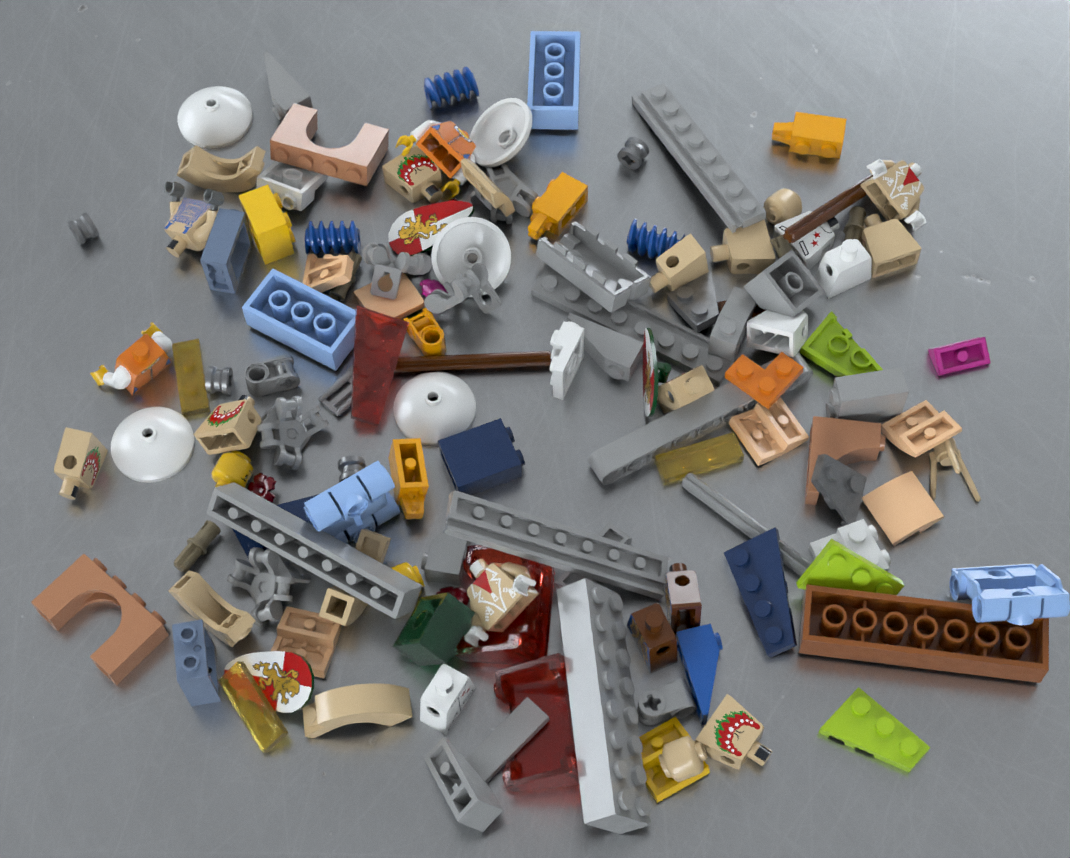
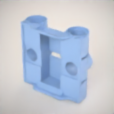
M376 461L304 503V510L308 523L313 525L318 532L322 530L346 544H349L348 540L357 543L361 529H368L374 532L376 525L379 526L400 514L397 503L388 492L395 488L390 474L379 461Z
M1034 564L954 568L951 570L949 588L953 600H972V613L975 621L978 623L1006 620L1015 625H1030L1037 618L1066 617L1069 614L1070 594L1063 589L1061 579L1043 564H1040L1038 567Z

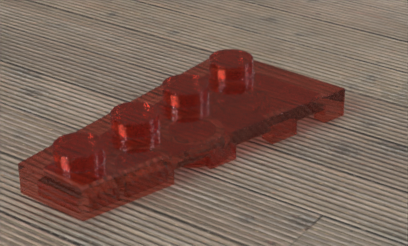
M358 305L355 308L351 419L378 426L409 322Z

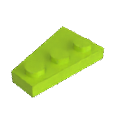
M832 311L800 349V354L837 377L883 370L866 349L861 348L854 341L851 332L839 324L837 316Z
M832 538L796 582L797 587L805 590L806 585H815L898 595L904 587L901 579Z
M859 687L825 722L818 732L827 737L830 735L844 741L845 745L854 749L857 747L869 752L875 758L907 772H910L931 748Z

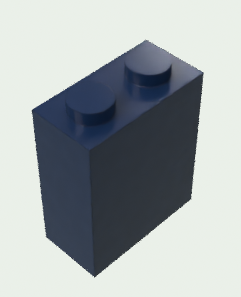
M501 418L438 440L440 456L456 491L475 495L522 477V466L525 465L524 457L520 449L515 450L512 444L515 442L512 430L509 426H504Z

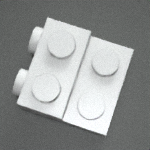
M275 161L257 176V188L268 184L272 194L278 193L282 206L285 209L302 211L314 200L315 190L327 180L328 175Z
M565 321L560 330L554 331L550 341V345L553 346L551 353L552 361L549 368L552 371L550 385L553 386V397L561 400L564 399L584 358V328L574 322Z
M864 519L837 528L835 534L813 541L808 547L815 559L832 538L887 572L890 569L889 566H891L888 552L885 549L880 550L876 543L878 541V534L873 525L867 526Z

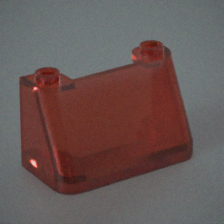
M479 544L467 546L463 565L465 572L471 579L476 580L470 571V566L479 559H484L488 565L493 562L501 564L511 562L528 568L531 579L536 581L533 588L539 594L503 632L486 630L485 633L489 637L486 641L479 639L478 647H474L465 641L466 631L460 632L454 642L455 656L465 662L539 666L545 664L548 653L555 575L554 567Z
M556 653L495 671V695L504 704L509 706L510 714L528 697L550 719L514 756V760L506 763L505 769L502 771V778L506 789L513 792L579 785L564 656Z

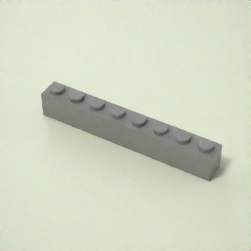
M235 482L214 488L206 514L394 619L413 612L422 588L421 584L322 530L318 532L313 525Z

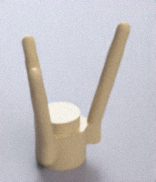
M951 437L933 448L934 451L929 453L931 461L930 497L932 500L936 498L937 462H940L942 466L952 465L957 474L962 472L975 500L979 502L981 497L962 460L960 450L957 449L955 439Z

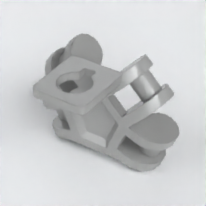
M506 163L501 164L500 169L486 168V175L511 200L516 211L524 217H529L532 213V204L538 197L537 193L525 186L509 170ZM472 185L474 190L470 198L472 204L478 206L485 205L491 211L492 223L502 220L506 221L507 224H512L513 213L506 217L498 208L495 209Z
M368 243L362 250L364 261L375 266L370 290L372 295L396 299L402 273L423 275L432 268V259L426 253L410 256L407 252H401L397 259L394 260L386 244ZM385 272L390 273V278L393 282L392 289L388 292H384L379 288V280L385 276Z
M481 263L473 265L471 270L467 271L464 276L462 273L456 275L457 279L451 283L445 282L443 286L448 293L441 289H436L424 300L425 307L430 312L438 314L464 301L470 295L473 296L485 314L502 305V301L488 281L487 268ZM480 288L483 292L490 295L492 299L491 304L483 301Z
M293 396L291 400H286L284 397L277 398L275 406L266 411L262 416L261 424L257 425L256 434L259 432L262 434L261 449L276 448L274 464L279 466L287 464L293 470H298L302 461L301 450L311 436L330 425L327 420L324 421L319 413L321 411L319 406L301 415L303 411L301 396ZM287 411H291L292 417L285 418ZM310 418L314 427L307 431L302 421Z
M258 547L250 550L249 562L236 559L234 563L236 568L233 574H229L227 581L232 585L249 591L256 603L255 608L251 611V616L256 620L253 624L258 627L265 625L268 620L276 621L282 617L283 608L281 601L292 602L293 596L289 595L290 584L295 582L309 583L312 580L305 568L280 556V554L271 549L264 551ZM290 566H294L300 572L301 575L296 573L294 570H291ZM246 572L255 575L252 583L244 579Z

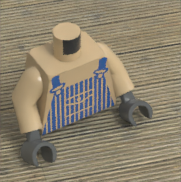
M166 182L164 184V192L166 195L172 196V202H169L170 219L164 227L165 232L172 239L166 247L167 251L179 258L186 248L196 251L203 250L217 216L218 206H221L224 202L223 194L213 189H206L203 196L204 201L185 197L180 201V197L185 192V187L178 182Z

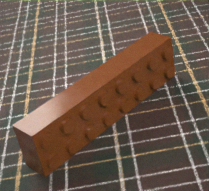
M806 585L802 600L799 653L1041 683L1049 670V618L1034 619V622L1030 625H1015L1006 620L978 623L975 621L972 613V604Z

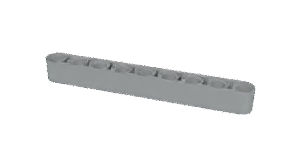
M799 352L790 358L804 367L803 373L783 394L804 384L813 375L812 369ZM772 361L760 367H762L765 370ZM729 382L709 394L599 448L588 457L587 461L601 483L604 485L610 484L729 423L732 416L754 409L757 401Z

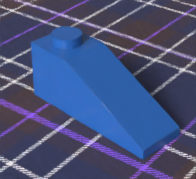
M711 623L676 632L677 652L690 692L697 706L696 712L701 725L707 723L719 651L723 649L720 635L718 632H713Z

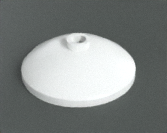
M214 86L204 88L189 96L181 105L177 120L180 132L187 141L198 147L215 149L229 146L240 140L251 127L253 111L249 100L241 92L229 87Z
M517 98L503 99L490 106L479 117L469 137L476 145L473 154L478 165L495 167L508 162L520 152L527 142L532 128V112L526 103Z
M478 217L460 218L444 227L436 237L431 255L432 266L436 277L443 285L447 281L451 283L457 279L456 275L462 273L464 276L467 271L471 270L473 265L481 263L487 268L488 281L495 290L502 284L509 272L511 249L504 233L492 222ZM470 254L477 255L478 259L475 263H469L468 256ZM480 288V290H481V292H482V293H481V296L488 294V293H486V292H483L482 289Z
M427 372L415 376L401 387L394 401L393 412L399 430L408 439L421 438L422 445L439 446L438 440L470 429L476 415V402L472 390L462 379L445 372ZM433 397L438 398L436 401H430V400H429L430 398H433Z
M149 407L132 413L119 424L111 440V455L117 468L128 478L145 483L159 482L176 475L187 465L194 451L195 437L187 419L177 411L164 407ZM153 433L150 437H145L147 434Z

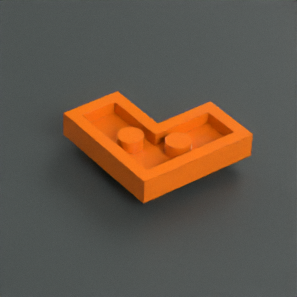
M781 352L764 370L742 354L725 372L724 378L769 409L803 373L804 367Z

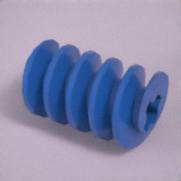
M463 67L462 74L458 69H455L453 71V78L449 72H444L443 80L439 75L434 76V83L429 77H426L424 80V92L431 110L432 102L434 101L438 107L442 106V99H445L448 105H450L451 96H454L458 102L461 101L462 93L467 99H470V91H473L477 97L479 96L476 79L468 67Z
M637 219L633 220L627 237L628 251L630 253H634L638 248L640 256H644L648 251L650 259H654L657 254L659 257L680 241L677 239V231H674L668 237L667 228H664L660 234L657 233V225H654L648 231L647 222H644L638 228Z
M309 221L308 227L305 230L306 254H309L311 248L314 254H319L321 247L325 254H329L332 247L335 254H340L342 247L346 254H349L353 247L355 252L359 254L361 248L360 229L356 228L354 221H351L349 228H346L344 221L340 222L339 228H335L333 221H330L328 228H325L323 221L319 222L318 228H314L313 222Z

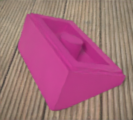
M976 337L928 349L938 376L991 363L985 337Z

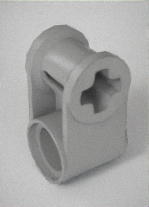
M284 354L272 359L249 364L244 371L249 393L255 397H263L297 387L300 384V378L295 374L293 357Z
M678 679L642 693L639 698L637 713L639 722L651 727L666 722L675 716L677 719L688 716L696 711L697 706L686 680Z

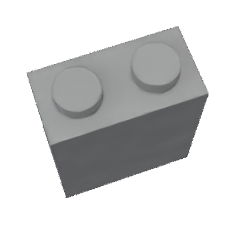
M902 367L836 377L833 388L829 390V403H826L827 418L877 423L889 421L901 414L909 393Z

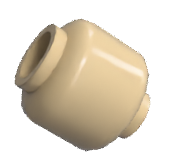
M786 188L773 193L765 200L763 205L766 211V219L771 224L777 225L802 213L800 196Z
M684 736L666 743L663 746L662 754L659 755V760L666 777H672L675 781L680 782L703 772V761L707 760V754L701 742L695 743L691 737Z

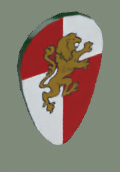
M445 201L407 211L392 224L389 231V244L398 255L401 252H407L410 256L424 253L433 248L436 237L444 227L457 219L471 217L474 213V206L464 201Z
M645 328L643 342V403L645 415L652 417L657 404L658 383H665L668 380L671 365L657 362L651 328Z
M267 651L245 654L229 662L224 669V674L228 681L241 694L269 709L282 713L296 712L304 708L311 699L314 690V674L311 665L303 656L295 652Z

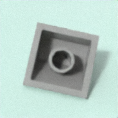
M790 250L744 286L760 308L790 317L796 316L825 293L793 250Z

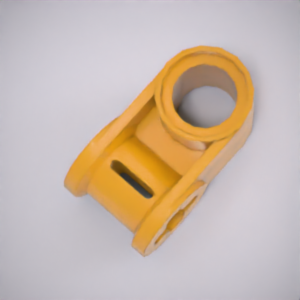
M424 308L422 313L410 319L407 317L402 319L408 335L415 341L424 356L445 355L446 343L444 332L436 322L432 312Z

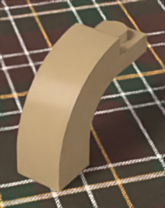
M195 145L183 155L177 176L204 189H213L227 193L243 192L255 187L257 176L264 168L263 158L266 151L256 146L241 158L224 159L214 156Z
M361 529L355 549L383 564L391 538L368 529ZM333 586L327 589L319 616L343 626H348L359 618L368 604L337 586Z
M189 570L168 590L196 620L202 619L209 632L231 647L249 634L253 627L252 624L256 621L248 612L236 609L226 602L197 572Z
M357 684L335 688L315 695V702L302 708L305 737L316 738L335 728L348 724L377 723L391 727L412 717L409 688L391 684Z

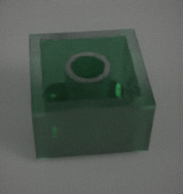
M448 592L421 597L392 647L418 666L446 664L456 655V646L461 637L465 636L472 625L470 621L475 612Z

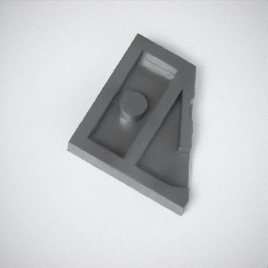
M711 272L667 294L669 304L696 333L716 323L719 311Z
M827 454L818 455L811 479L812 484L824 496V501L829 508L838 511L843 519L841 521L842 526L856 522L867 477Z

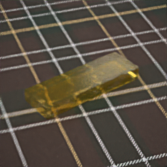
M199 338L173 343L172 349L182 415L187 417L211 412L208 393L205 389V371Z
M734 432L655 455V462L664 484L682 479L688 473L695 475L744 459L743 451Z
M236 662L218 682L261 751L269 752L288 734V731L245 663Z

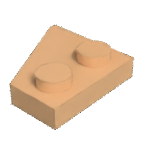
M308 254L302 283L321 293L344 285L351 281L354 262L348 255L333 256L325 254L323 258H318L315 254Z

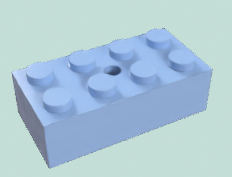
M531 31L527 105L532 112L531 129L578 130L580 32Z
M273 268L242 307L248 326L335 371L366 331L362 313Z

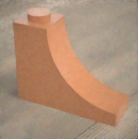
M813 416L809 438L805 504L816 505L819 492L811 482L818 455L827 454L844 465L861 461H876L879 451H884L886 435L881 434V423Z

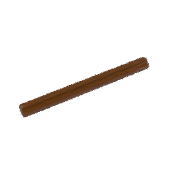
M873 174L868 175L786 228L783 238L789 243L796 242L866 196V192L860 185L873 177Z
M550 351L393 357L390 359L389 365L391 372L549 366L552 359Z

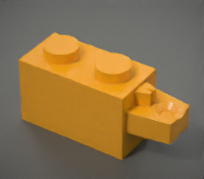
M795 112L794 122H774L772 140L790 145L789 152L840 159L847 119Z
M561 172L556 179H552L545 193L541 197L538 196L532 204L533 214L530 217L532 222L528 226V236L537 241L547 230L559 236L588 202V185L564 172Z
M421 438L393 439L388 459L391 478L395 485L393 489L395 502L397 505H401L405 519H422L424 501L429 485Z

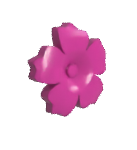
M426 279L422 280L419 284L422 286V295H425V297L436 289H441L448 293L438 280Z

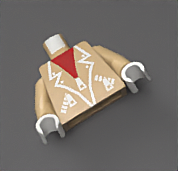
M878 159L866 166L870 173L873 174V177L863 182L860 186L887 221L906 218L905 222L911 224L914 231H917L926 224L925 217L919 212L920 195L924 191V186L917 178L922 172L918 164L911 162L908 165L903 160L894 163L892 160Z
M479 559L470 566V571L476 580L467 589V595L470 598L472 623L465 633V641L475 648L478 647L479 639L486 641L489 637L485 633L486 630L503 632L534 600L539 593L533 588L536 581L531 579L527 567L511 562L504 564L493 562L488 565L484 559Z

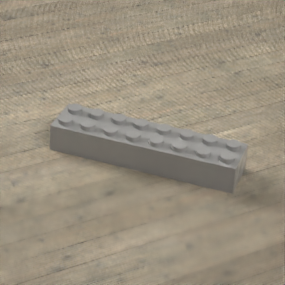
M584 578L556 590L583 819L586 825L623 834L651 825V806L647 798L645 784L647 776L643 768L641 754L643 747L639 739L637 725L639 718L633 696L635 689L629 667L631 659L627 652V631L623 623V602L619 593Z

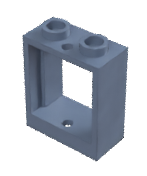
M219 208L200 259L210 290L235 294L253 245L245 212L236 209Z
M203 620L173 624L177 682L191 707L220 702L221 694L216 646ZM208 669L212 670L211 674L208 673Z

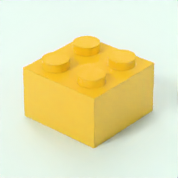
M267 184L238 195L242 210L246 215L251 236L265 265L294 254L292 243L296 242L290 228L292 224L287 212L283 213L281 209L283 206L278 193L272 194Z

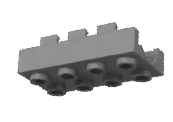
M576 221L572 222L569 232L563 235L559 242L555 241L554 245L546 237L539 239L536 256L610 313L625 306L627 300L634 301L648 292L651 277L637 267L638 261L628 253H625L623 256L617 252L618 246L609 239H606L604 242L598 238L599 232L590 225L584 228Z

